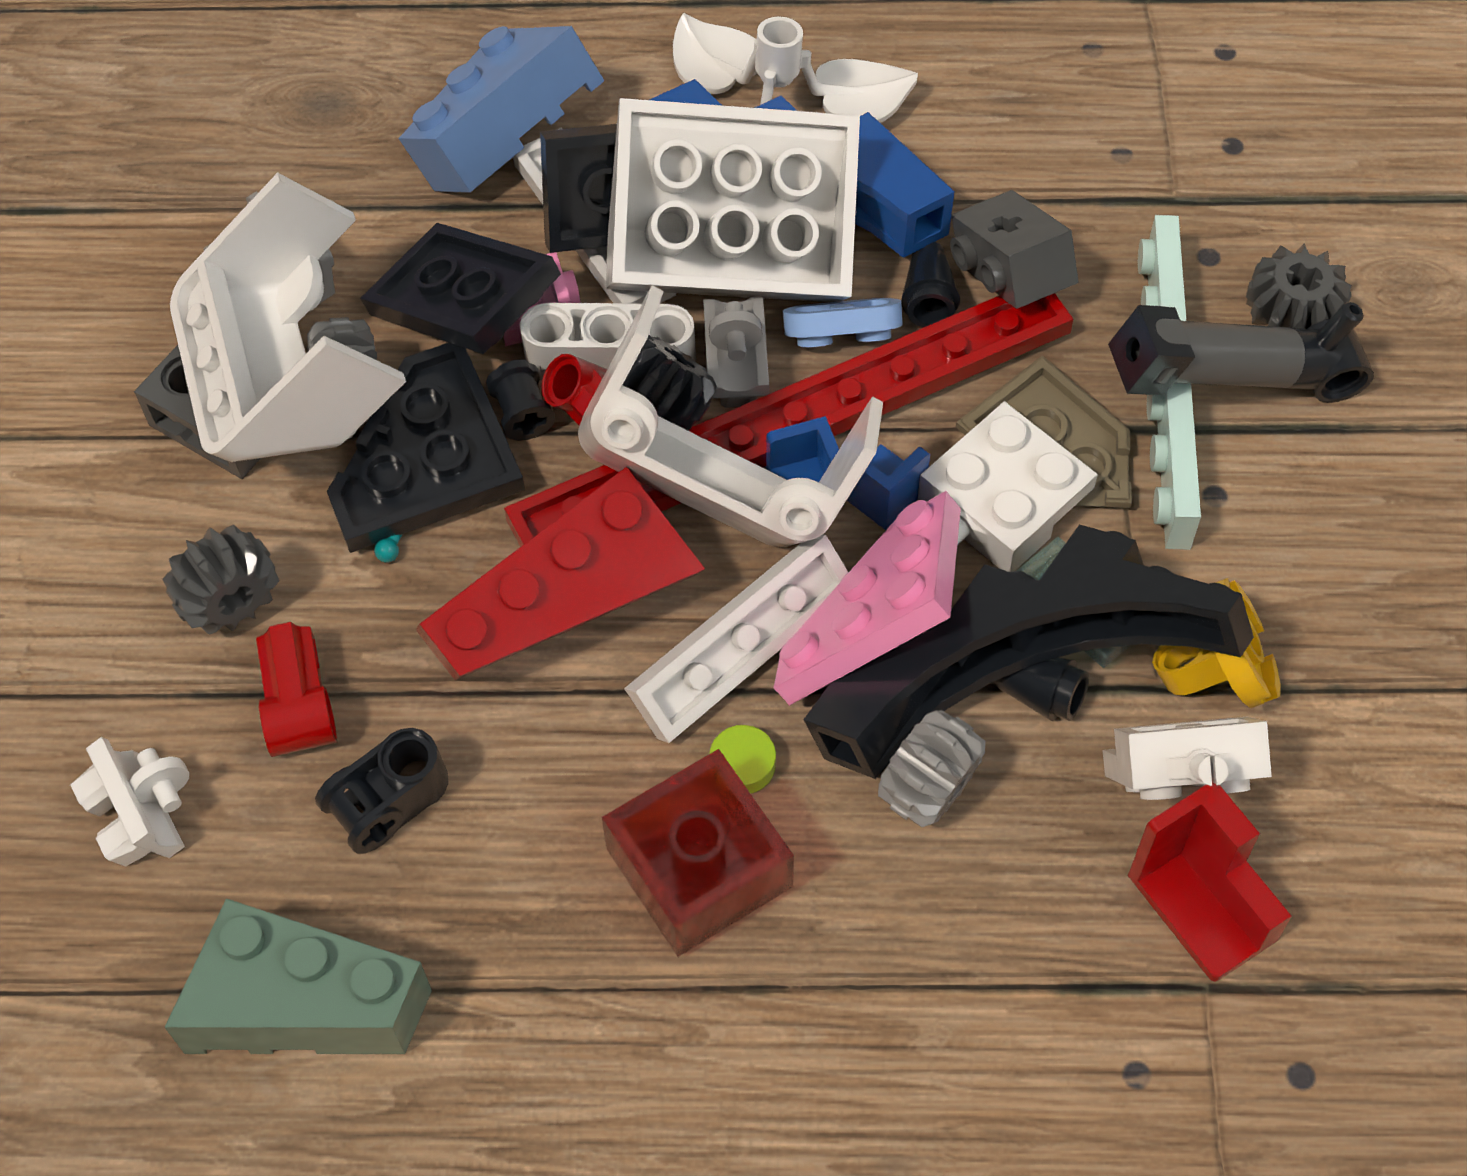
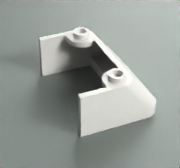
M278 172L181 275L174 287L170 301L171 316L201 446L205 452L229 462L335 448L351 438L357 429L406 382L403 372L326 336H323L307 353L305 352L298 322L308 312L317 307L324 293L322 271L318 259L356 219L352 211Z
M652 285L583 415L578 430V438L583 450L592 459L618 472L627 467L637 481L770 546L788 547L815 539L824 534L876 454L883 402L871 397L819 482L808 478L786 480L659 417L655 407L646 397L623 386L628 373L648 338L664 292Z

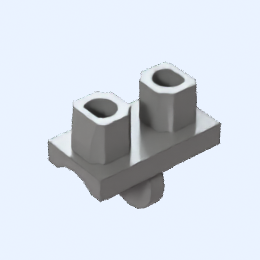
M752 297L742 302L732 301L729 303L715 299L703 300L707 373L713 377L717 385L712 398H721V406L729 408L740 407L756 400L757 396L768 395L769 374L763 297Z

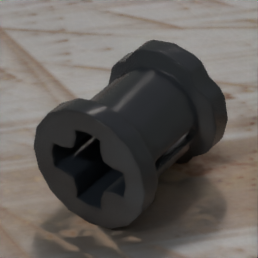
M512 360L503 363L491 372L486 380L489 395L498 399L504 414L501 420L504 434L509 439L516 441L530 440L544 434L553 426L556 420L553 407L543 400L538 388L540 381L536 365L529 363L527 360Z

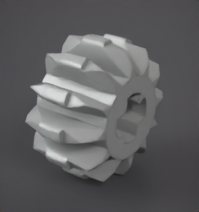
M942 710L926 714L922 721L914 726L908 737L902 741L897 752L891 757L888 767L881 775L878 796L891 805L890 809L906 821L910 819L920 827L938 822L944 812H948L952 803L961 795L962 790L972 779L973 773L982 762V757L985 754V740L973 732L974 728L959 717L954 718Z

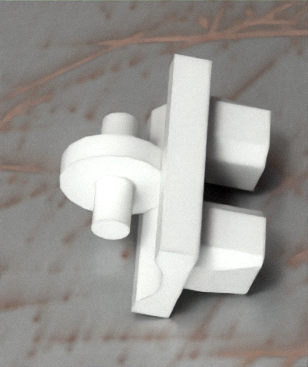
M100 737L88 746L86 750L93 765L71 784V788L79 804L87 812L102 816L114 807L119 816L97 833L96 840L104 857L111 862L126 867L150 852L171 858L185 846L168 813L175 811L182 804L177 792L185 786L189 779V771L185 763L177 757L159 758L154 748L145 749L140 753L133 750L114 751L109 740Z

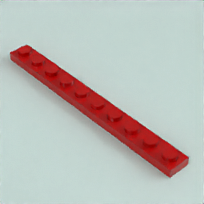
M1055 293L1018 309L1000 296H996L693 426L689 432L763 468L766 466V435L770 431L826 416L833 435H839L853 428L871 397L883 402L882 415L1070 334L1074 319ZM602 465L504 507L506 521L520 547L616 475L618 471ZM639 482L661 512L681 503Z

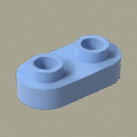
M872 298L807 304L783 310L785 335L797 337V345L800 347L830 345L833 343L832 335L856 333L857 341L887 340L892 337L891 329L903 325L901 300L894 298Z

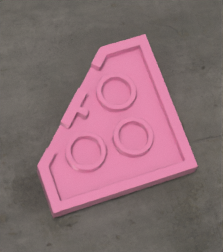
M947 491L927 502L925 500H918L907 506L851 571L844 576L841 582L795 635L782 647L774 689L789 706L950 618L961 508Z

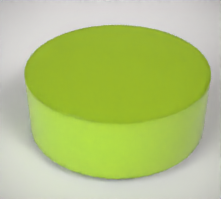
M736 725L725 729L714 739L710 748V769L714 780L720 787L734 794L745 795L763 789L771 781L776 768V751L772 740L765 732L749 725Z

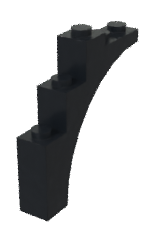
M1079 524L1039 581L1022 571L1009 572L984 564L951 609L949 619L831 682L803 720L825 760L876 779L889 765L891 757L897 752L902 741L908 737L914 726L920 723L926 714L936 710L945 711L989 683L1036 663L1090 649L1137 644L1188 646L1241 657L1254 636L1241 593L1235 592L1220 583L1207 584L1179 576L1160 566H1145L1136 540L1130 539L1117 531L1105 532Z

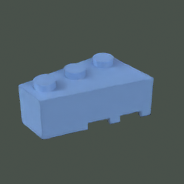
M502 26L491 30L482 37L479 42L480 48L469 61L457 67L448 75L446 79L447 85L432 101L422 105L412 117L413 123L398 139L434 191L472 192L525 148L519 139L543 118L550 125L555 123L564 115L560 104L580 87H586L588 91L592 92L604 82L603 77L572 26L510 29Z

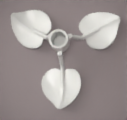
M683 13L677 24L673 40L674 66L679 78L684 83L696 79L710 94H720L732 88L736 81L743 85L748 84L752 76L758 74L764 82L760 105L772 100L774 87L789 85L797 77L801 68L811 93L815 96H824L823 108L826 113L861 116L869 112L881 123L890 118L899 109L915 87L918 73L910 70L857 59L828 61L818 67L815 75L811 65V51L802 50L803 29L796 21L787 17H771L761 22L757 29V38L755 39L740 30L705 23Z

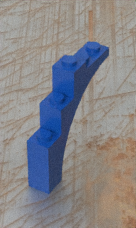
M696 79L649 99L652 101L723 106ZM782 95L754 107L797 111ZM867 112L860 116L855 224L874 234L904 258L928 244L949 235L955 191L876 118Z

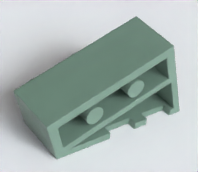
M226 898L165 1025V1029L184 1054H207V1050H248L250 1054H273V1050H315L316 1054H405L432 989L419 961Z

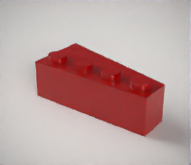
M625 467L419 623L416 631L453 679L457 680L691 578L705 570V568L630 470Z

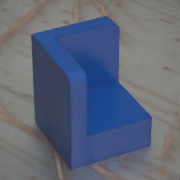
M826 416L767 433L766 470L786 480L808 478L819 482L839 451Z
M880 444L877 447L875 456L847 501L883 529L887 530L907 506L918 500L920 475L929 468L930 453L922 447H918L903 461Z

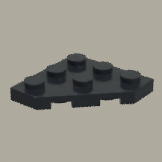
M448 342L404 358L398 371L404 373L406 382L383 406L370 416L355 442L357 450L344 473L338 472L329 486L327 494L350 553L377 544L382 539L408 533L525 491L521 471L466 348Z

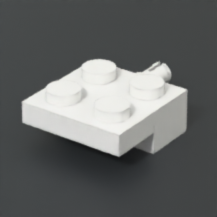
M1004 401L920 475L918 500H925L927 502L947 491L961 508L957 545L964 539L999 569L1012 572L1017 570L1051 538L1053 525L1095 488L1098 474Z
M1249 716L1114 729L1116 749L1103 750L1105 776L1124 785L1126 792H1140V799L1145 800L1181 797V785L1204 786L1207 784L1212 786V782L1220 785L1226 793L1244 792L1250 790V779L1272 777L1267 721Z

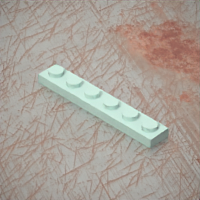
M1155 215L1150 238L1140 239L1138 248V273L1148 275V286H1143L1141 305L1175 307L1180 320L1186 321L1179 216ZM1173 383L1164 395H1147L1148 420L1157 421L1158 435L1152 436L1150 444V468L1152 472L1161 473V487H1156L1154 492L1153 519L1155 525H1164L1165 549L1191 550L1201 519L1191 384Z

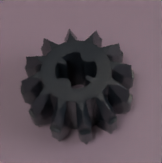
M648 335L644 346L623 383V386L646 397L655 407L659 417L687 431L693 427L696 421L702 419L710 407L711 399L717 388L713 377L707 373L706 368L697 364L691 356L681 352L675 345L671 346L661 338Z

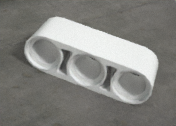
M538 304L528 309L520 321L525 360L536 365L540 380H543V375L548 365L561 354H571L608 369L642 304ZM659 304L649 335L659 337L664 342L671 343V346L675 345L681 352L691 356L696 362L693 317L687 310L678 305Z

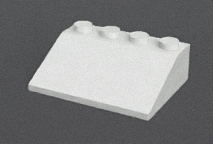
M620 98L608 226L606 289L649 291L653 285L665 293L749 298L763 297L766 299L839 302L852 296L860 115Z

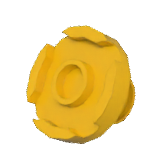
M1228 578L1215 583L1223 584L1233 591L1242 594L1254 638L1241 657L1195 647L1160 645L1153 655L1152 664L1168 691L1174 695L1192 694L1228 680L1239 699L1249 708L1257 707L1280 697L1281 683L1274 655L1270 654L1264 657L1262 645L1258 637V633L1265 630L1250 599L1235 580L1229 582ZM1193 659V660L1190 661L1188 664H1186V665L1180 667L1183 663H1185V662H1187V661Z

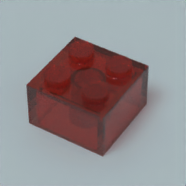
M719 749L601 817L607 851L677 957L793 887V853Z

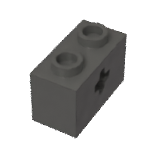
M1007 191L952 214L951 218L955 237L950 241V248L957 266L962 271H968L981 281L989 292L998 294L1016 309L1079 283L1072 230L1015 191Z

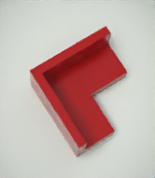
M1212 782V786L1204 785L1147 823L1128 877L1211 981L1216 982L1277 942L1292 915L1247 862L1260 833L1224 789Z

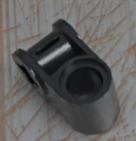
M416 728L399 729L391 733L383 742L353 764L342 768L328 778L318 790L315 802L324 813H332L348 832V845L357 854H366L385 844L394 836L399 828L427 807L436 803L445 794L448 786V771L433 738L429 734ZM414 761L427 762L425 768L413 776L400 775L404 767ZM358 805L363 810V813L359 812L355 806Z

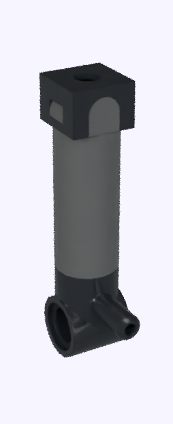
M1345 302L1330 319L1318 322L1309 328L1181 321L1175 307L1138 305L1108 343L1127 394L1164 395L1173 383L1308 389L1313 390L1315 397L1319 401L1332 403L1349 399L1361 393L1374 379L1373 369L1354 329L1363 320V311L1357 304L1352 302Z

